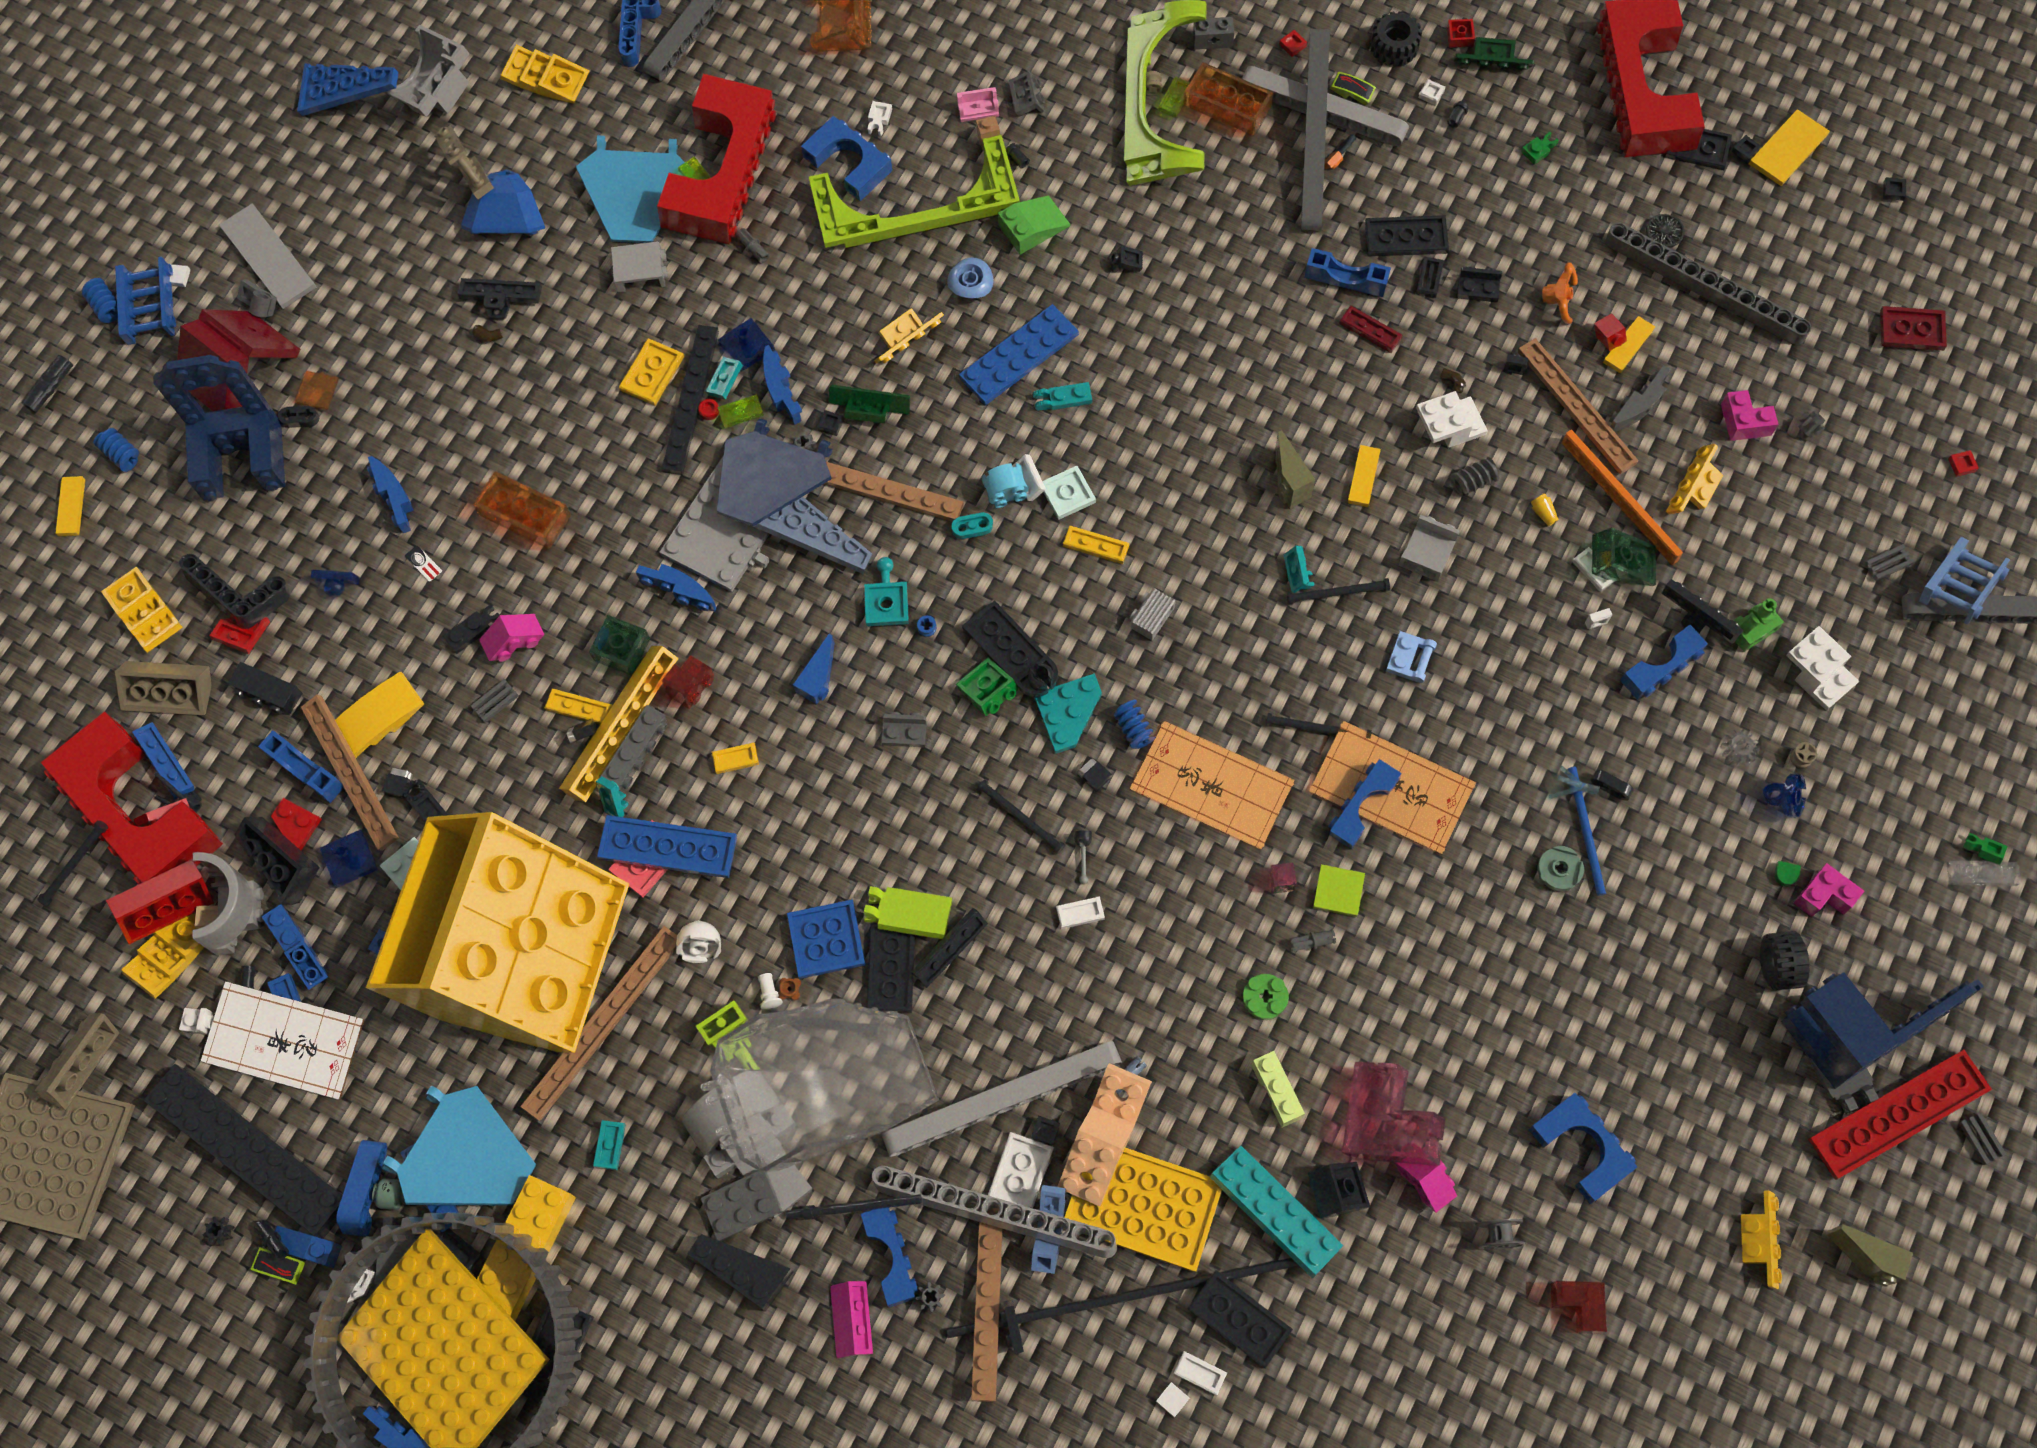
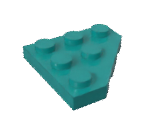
M1095 673L1055 686L1052 690L1049 688L1046 695L1034 697L1055 754L1077 746L1080 736L1102 696Z

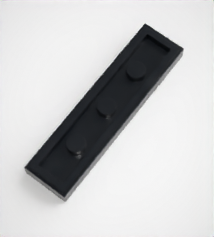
M972 908L911 971L912 974L927 988L988 923L975 908Z

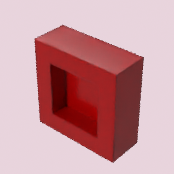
M1293 30L1280 40L1279 45L1293 57L1307 47V41Z
M1971 450L1953 454L1948 458L1956 477L1975 473L1979 469Z

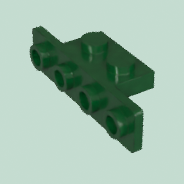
M1476 37L1474 55L1459 53L1454 55V61H1458V64L1469 65L1470 62H1476L1478 66L1484 67L1489 66V64H1497L1498 68H1509V65L1517 66L1519 70H1528L1529 67L1534 65L1535 60L1514 58L1516 40Z
M839 385L829 386V403L846 406L845 418L885 424L889 412L910 413V395Z

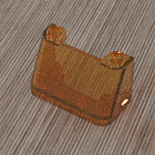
M813 0L819 4V32L812 33L810 38V44L813 49L818 52L870 48L871 0Z

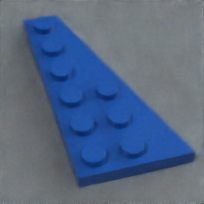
M304 63L297 112L304 116L396 89L398 71L394 67H375L374 69H369L367 66L356 68L351 65H331L326 67L322 64L312 66Z

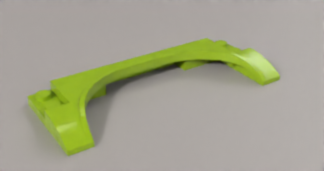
M1180 0L1167 2L1164 9L1131 16V27L1128 28L1124 145V161L1127 164L1126 182L1129 186L1204 170L1203 151L1166 141L1150 129L1146 119L1145 100L1147 66L1151 65V54L1155 46L1172 28L1206 20L1207 3L1205 1Z
M1002 135L982 139L984 148L983 169L978 181L966 195L957 197V201L949 205L903 216L880 218L879 214L872 216L861 214L842 202L833 189L828 173L809 176L825 248L845 244L847 248L998 215L1001 209L1020 202Z

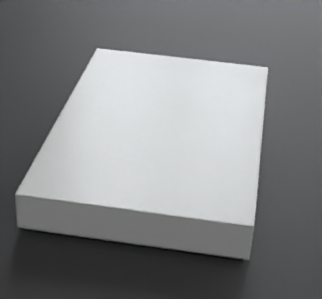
M1010 1132L988 1196L1033 1208L1054 1147Z

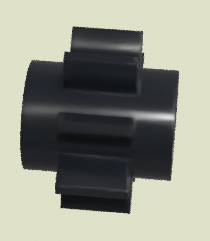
M214 1216L212 1222L204 1224L206 1232L202 1235L210 1237L208 1244L214 1245L217 1242L219 1245L224 1246V1241L228 1238L233 1239L231 1230L235 1226L227 1225L229 1222L228 1218L223 1217L220 1221L218 1217Z

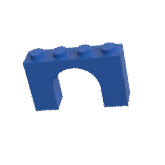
M832 116L801 146L803 158L816 168L837 151L851 150L858 153L862 157V161L844 179L846 191L859 201L865 198L892 172L891 158L888 154L880 152L872 142H867L858 131H853L843 120H839L835 116Z
M1573 1093L1535 1123L1529 1131L1543 1148L1562 1133L1569 1130L1584 1131L1595 1139L1600 1150L1599 1163L1590 1174L1575 1185L1588 1203L1592 1204L1635 1170L1637 1166L1634 1157L1620 1147L1618 1138L1612 1132L1609 1133L1605 1129L1603 1120L1589 1110L1587 1101L1581 1095L1578 1096L1576 1093Z

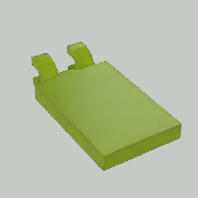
M870 886L868 896H870L869 903L879 904V907L877 909L874 906L865 905L864 922L878 923V929L938 939L945 937L952 906V897L887 887L886 892H883L877 887Z

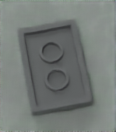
M764 1168L701 1198L718 1241H723L783 1212L767 1171Z

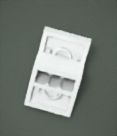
M1456 391L1419 403L1416 406L1432 443L1445 440L1448 448L1484 436L1488 432L1471 396L1460 400Z
M1820 626L1786 655L1802 670L1795 681L1826 711L1859 682L1844 667V664L1851 658V655Z

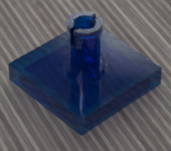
M752 318L718 339L719 344L730 358L738 360L743 364L741 371H744L763 358L765 346L769 345L772 351L775 350L774 345Z
M361 829L320 847L336 888L378 870Z

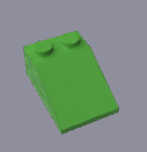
M1049 196L1018 202L998 213L999 227L1020 255L1070 227L1068 220Z

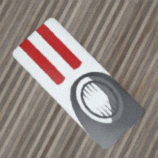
M415 546L405 555L428 581L433 580L442 572L419 546Z

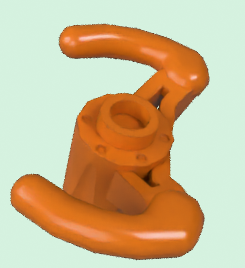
M1570 262L1565 264L1564 272L1558 282L1544 286L1542 291L1543 302L1557 304L1561 318L1566 324H1571L1573 321L1568 314V303L1570 299H1573V288L1569 287V279L1572 286L1578 284L1575 267Z

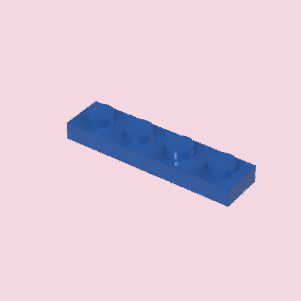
M153 722L132 731L133 737L156 772L164 777L182 795L195 790L194 785ZM168 789L174 800L178 797Z

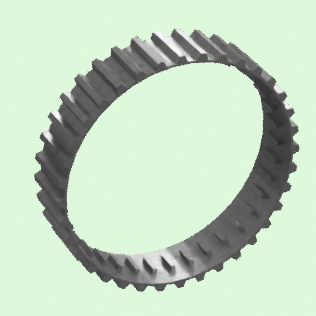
M424 1213L423 1217L402 1218L401 1225H385L381 1227V1236L365 1237L362 1239L363 1248L358 1252H348L344 1256L346 1265L341 1270H332L329 1274L333 1282L328 1290H320L318 1298L322 1301L319 1311L311 1313L309 1317L315 1324L313 1334L305 1336L304 1342L311 1346V1357L304 1360V1367L311 1369L312 1380L306 1384L307 1391H314L317 1399L312 1409L314 1413L323 1414L326 1420L322 1428L324 1433L333 1432L338 1439L335 1448H379L374 1446L365 1434L362 1433L349 1413L341 1393L337 1374L336 1346L339 1325L345 1305L355 1285L366 1269L373 1264L381 1253L389 1251L388 1248L396 1242L407 1240L406 1237L411 1234L425 1233V1228L432 1227L434 1230L445 1229L444 1224L452 1223V1229H464L465 1225L472 1226V1232L483 1233L485 1231L491 1234L489 1238L502 1240L508 1244L507 1248L509 1250H515L523 1258L522 1261L529 1264L535 1273V1278L540 1281L543 1287L545 1297L548 1299L555 1331L554 1365L549 1379L548 1390L541 1400L542 1404L537 1414L533 1415L530 1419L531 1423L527 1429L517 1435L518 1439L512 1445L503 1448H529L540 1445L544 1440L541 1432L546 1428L554 1427L558 1422L555 1416L556 1411L559 1407L568 1405L569 1398L565 1395L568 1385L576 1383L577 1376L572 1373L573 1362L581 1360V1353L575 1350V1339L581 1337L582 1332L581 1329L574 1328L573 1317L579 1313L578 1307L570 1306L567 1296L571 1293L572 1289L570 1285H562L558 1278L562 1271L560 1266L550 1265L546 1261L549 1252L545 1248H534L531 1246L532 1237L529 1234H513L514 1225L494 1223L493 1217L473 1216V1214Z

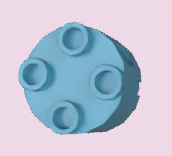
M1011 463L1000 465L989 470L987 477L985 474L982 476L983 485L988 493V500L991 504H995L996 508H1002L1007 505V502L1012 500L1019 502L1027 498L1026 493L1029 488L1025 483L1020 464L1016 463L1015 467H1012Z

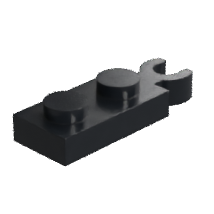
M488 605L484 609L483 614L480 615L476 611L446 633L443 638L455 653L458 654L484 635L490 628L488 624L494 623L500 614L497 612L495 615L490 616V613L495 609L492 605Z

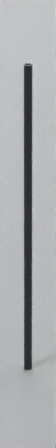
M1292 1258L1219 1273L1228 1280H1234L1299 1265ZM1212 1274L1016 1314L1018 1324L1200 1287L1206 1284ZM999 1318V1328L1008 1326V1323L1003 1324L1002 1318ZM975 1323L948 1328V1338L974 1333Z

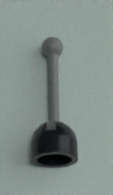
M1087 830L1075 831V842L1081 847L1082 876L1079 881L1081 884H1087L1086 847L1092 841V832Z

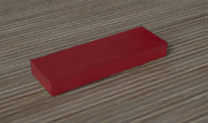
M1351 305L1339 322L1340 325L1390 353L1393 352L1403 336Z

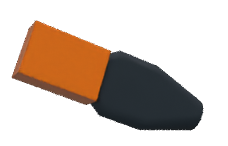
M1349 135L1325 159L1324 169H1335L1343 161L1342 154L1356 140L1354 135Z

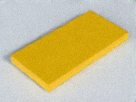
M1797 109L1750 160L1749 165L1782 186L1828 136L1830 131Z

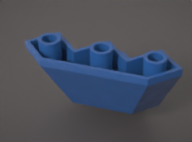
M510 170L494 172L488 175L494 188L480 199H477L472 193L461 223V228L469 231L471 234H536L539 230L545 229L531 189L518 173Z

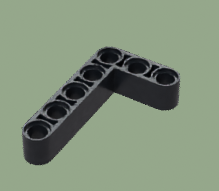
M186 554L179 560V565L185 578L242 629L253 627L290 598L287 584L284 578L280 576L268 579L243 598L196 555Z

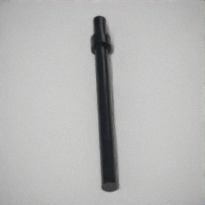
M917 1194L819 1207L808 1205L804 1206L803 1209L787 1210L786 1218L787 1220L799 1218L811 1220L815 1219L816 1216L915 1205L922 1203V1196Z

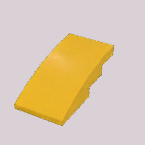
M516 44L501 73L500 79L542 96L575 103L589 74V70L558 55L553 54L551 57L536 49L534 52H531Z
M137 567L101 591L116 614L122 619L147 653L183 628Z
M399 672L361 697L338 716L335 721L355 758H357L368 746L378 744L389 732H396L424 703L404 674Z
M196 912L154 932V935L137 950L138 955L121 969L122 974L154 999L175 981L204 948V946L193 939V930L196 929Z

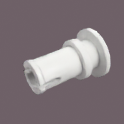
M765 973L758 976L762 991L760 997L763 1001L760 1004L761 1009L769 1010L782 1005V999L778 998V992L774 988L772 974Z

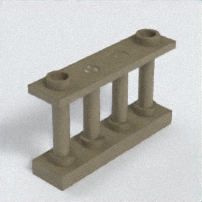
M449 125L448 127L441 128L434 137L450 165L455 162L460 165L459 169L472 193L477 199H480L494 188L477 158L475 156L472 158L466 156L467 152L453 127Z

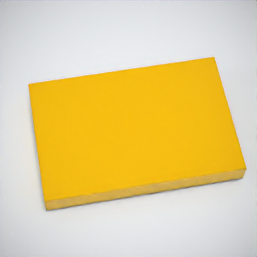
M648 338L619 385V390L656 406L681 364L684 354Z

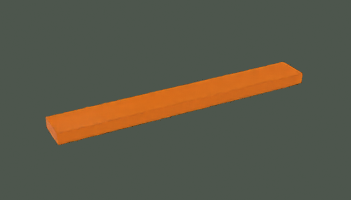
M1572 429L1568 431L1562 441L1564 447L1665 559L1672 565L1678 562L1683 554L1681 549Z

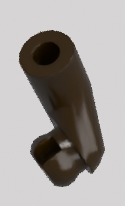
M475 325L472 330L474 337L483 343L503 338L500 328L488 331L481 325Z
M1443 368L1440 378L1453 382V391L1462 393L1464 387H1466V382L1457 372Z

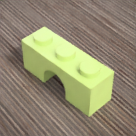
M1272 1051L1253 1060L1251 1066L1260 1085L1265 1087L1271 1099L1272 1109L1281 1128L1302 1119L1305 1113L1275 1052Z

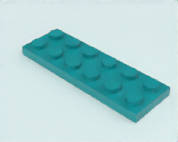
M1242 1146L1235 1150L1210 1175V1178L1312 1279L1344 1246Z

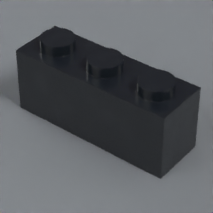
M242 662L239 663L228 682V685L233 689V694L241 698L247 696L251 698L253 703L259 706L268 705L270 706L269 709L277 714L284 712L290 715L303 694L296 685Z

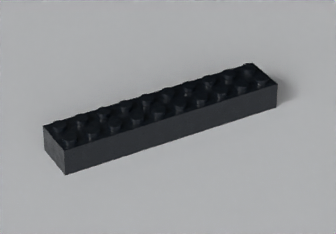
M174 1064L144 1099L147 1104L315 1237L324 1239L337 1223V1211L343 1193L183 1067Z

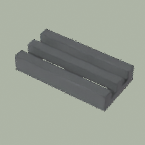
M1904 544L1865 562V566L1875 581L1900 571L1915 562L1913 558L1910 559V553L1904 550L1906 548ZM1897 553H1900V555L1892 559H1889L1877 566H1872L1873 564H1876L1886 558H1889ZM1904 559L1905 562L1877 574L1876 571Z
M503 679L473 703L471 707L486 723L519 697V695ZM509 692L511 693L499 704H497L500 701V699L503 698L506 694H508ZM495 704H497V705H496L494 708H492L489 712H487L485 715H483V713H484L486 710H488L491 706H494Z
M1981 1112L1958 1123L1983 1165L2007 1155ZM1968 1123L1972 1125L1973 1129L1977 1134L1978 1139L1980 1140L1981 1144H1983L1990 1157L1986 1156L1978 1140L1976 1139L1975 1135L1970 1129Z

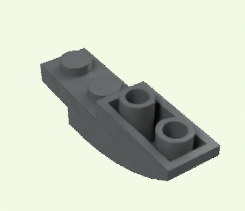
M1663 365L1659 372L1657 370L1654 371L1649 379L1651 382L1649 386L1644 385L1639 393L1634 391L1631 397L1626 396L1620 405L1622 407L1620 412L1615 411L1609 420L1612 423L1610 427L1614 432L1638 422L1657 406L1667 390L1662 384L1671 369Z

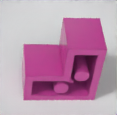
M1748 390L1728 392L1721 403L1730 441L1772 436L1779 425L1774 406L1753 408Z
M535 614L500 615L481 637L480 643L489 661L499 660L502 662L508 660L516 648H533L537 646L540 639L544 636V632Z
M1826 863L1818 870L1793 904L1813 917L1827 902L1844 915L1854 906L1864 893V890Z
M1414 1143L1393 1159L1401 1176L1416 1188L1422 1202L1435 1213L1457 1197L1453 1188L1455 1183L1445 1173V1170H1447L1446 1166L1439 1158L1435 1160L1425 1147L1422 1149Z

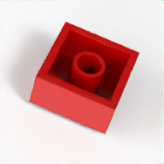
M1473 19L1448 20L1447 35L1449 48L1474 46Z

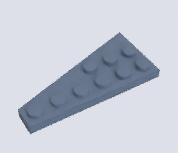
M804 497L753 526L864 574L872 556L870 551L854 538H849L844 534L842 528L837 524L833 525L827 520L828 517Z

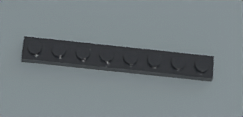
M698 325L661 468L665 473L683 475L699 414L698 406L702 402L719 335L718 327Z

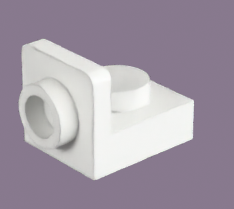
M184 1008L179 1030L208 1035L213 1023L214 1013L207 1008H201V1010Z

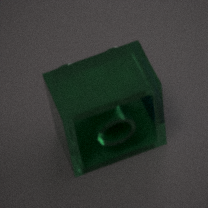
M607 615L589 653L595 662L632 676L650 641V637L646 629Z

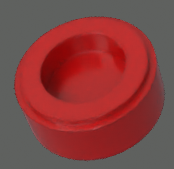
M705 399L698 406L699 414L705 420H713L719 415L718 403L713 399Z

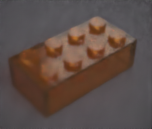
M1202 62L1185 90L1184 106L1254 136L1272 106L1273 92Z
M494 471L473 503L479 516L548 549L552 547L571 517L566 504Z

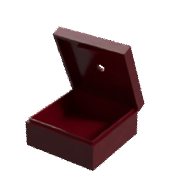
M202 309L198 317L199 319L180 326L177 360L212 355L219 357L221 362L228 363L230 360L239 362L247 373L249 357L297 358L301 349L249 311ZM226 383L218 384L215 387L206 386L196 388L195 390H188L212 411L242 407Z

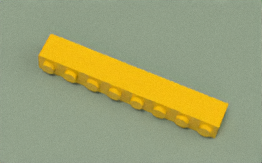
M663 646L650 647L561 784L560 790L576 801L586 802L597 786L596 780L600 778L646 705H649L677 662L678 658Z

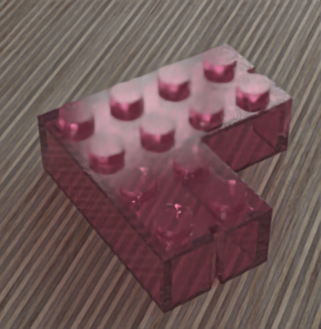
M1355 1062L1342 1153L1356 1160L1440 1166L1442 1144L1438 1140H1443L1446 1119L1435 1112L1403 1110L1409 1071L1399 1064L1378 1063L1377 1065L1374 1062Z

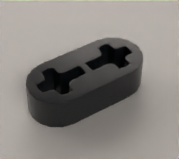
M312 406L284 407L278 413V419L283 426L288 428L313 427L320 419L319 414Z
M1596 770L1591 778L1593 785L1624 801H1628L1634 791L1631 785L1603 770Z

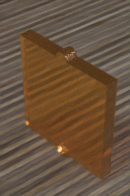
M306 371L295 403L328 410L339 378L325 375L324 372Z

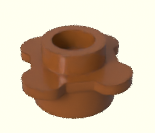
M781 978L779 981L780 992L778 997L782 1000L786 998L798 1000L800 998L799 987L801 986V981L798 978Z

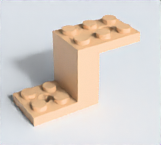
M1110 1063L1108 1064L1093 1105L1078 1130L1058 1187L1066 1188V1192L1101 1206L1116 1165L1131 1137L1152 1081ZM1116 1090H1125L1128 1097L1122 1098L1118 1096ZM1088 1172L1092 1175L1093 1179L1086 1180L1081 1173Z

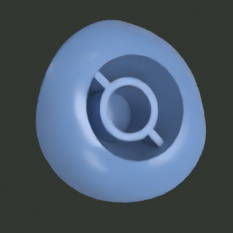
M972 257L958 262L951 269L947 280L949 289L953 293L965 298L986 296L991 291L994 282L992 271L987 263Z

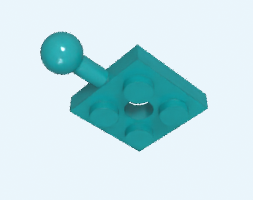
M882 557L877 562V569L881 572L882 583L864 584L866 627L909 624L907 582L890 583L889 572L892 571L894 564L888 557ZM884 600H890L892 606L883 608L881 603Z

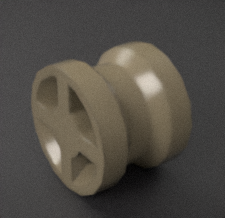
M1146 72V95L1155 96L1162 92V84L1160 83L1162 77L1159 72Z
M1808 742L1800 743L1791 752L1790 760L1797 768H1807L1817 758V750L1815 746Z

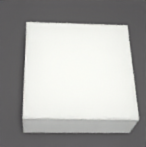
M1428 79L1418 98L1437 105L1445 91V86Z
M171 265L173 275L170 276V283L172 286L186 287L190 268L188 266Z
M1610 609L1589 614L1585 621L1587 629L1607 624L1612 616Z
M1171 1382L1156 1402L1175 1418L1190 1398Z

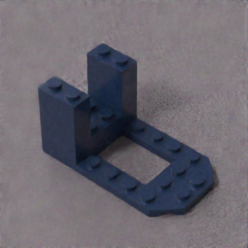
M206 355L166 362L163 365V370L155 373L153 376L154 385L185 422L188 483L203 501H214L217 498L224 497L221 453L231 454L239 450H250L251 473L263 489L275 491L278 488L285 487L281 422L239 362L230 360L228 363L221 362L219 357ZM226 383L242 407L205 413L188 390H195L196 388L206 386L215 387L218 384Z
M1843 972L1839 976L1832 974L1822 981L1825 985L1818 989L1814 986L1805 992L1806 998L1801 1002L1802 1006L1798 1008L1797 1005H1794L1785 1012L1787 1016L1781 1022L1808 1057L1817 1065L1834 1089H1836L1949 1013V1010L1961 1005L1984 986L1978 979L1972 983H1969L1967 980L1946 993L1942 998L1931 1003L1923 1013L1919 1011L1913 1015L1905 1026L1901 1023L1893 1030H1890Z

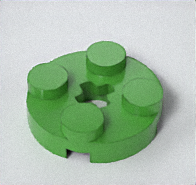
M1260 974L1252 977L1243 992L1245 1008L1248 1009L1252 1016L1260 1020H1272L1278 1017L1285 1010L1289 1000L1288 990L1284 981L1270 974ZM1264 991L1272 996V999H1269L1267 1003L1264 1002L1263 998H1259V994H1263Z

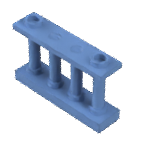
M1960 537L1925 586L1919 602L1927 605L1932 598H1939L1968 612L1964 622L1968 625L1973 617L1976 619L1979 617L1983 610L1981 605L1999 580L2004 581L2010 570L2006 568L2010 559L2005 558L2000 567L1969 553V550L1966 549L1969 540ZM1965 560L1993 573L1994 576L1992 579H1989L1959 565L1960 562L1958 561L1963 562ZM1949 573L1962 575L1985 586V589L1982 592L1951 578ZM1947 585L1977 600L1972 605L1941 590L1942 587L1940 586L1945 587Z

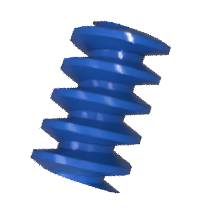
M94 278L86 282L82 288V295L98 319L103 323H111L117 320V301L104 280Z
M109 428L95 437L94 445L104 455L109 457L120 470L127 472L136 466L139 450L134 448L126 438H123V435L118 433L115 428Z
M1135 699L1120 705L1114 713V717L1119 720L1118 725L1123 727L1122 732L1127 734L1126 739L1131 742L1130 747L1132 749H1139L1150 744L1156 737H1149L1153 733V729H1145L1149 722H1141L1145 715H1137L1141 711V707L1133 708L1137 703Z

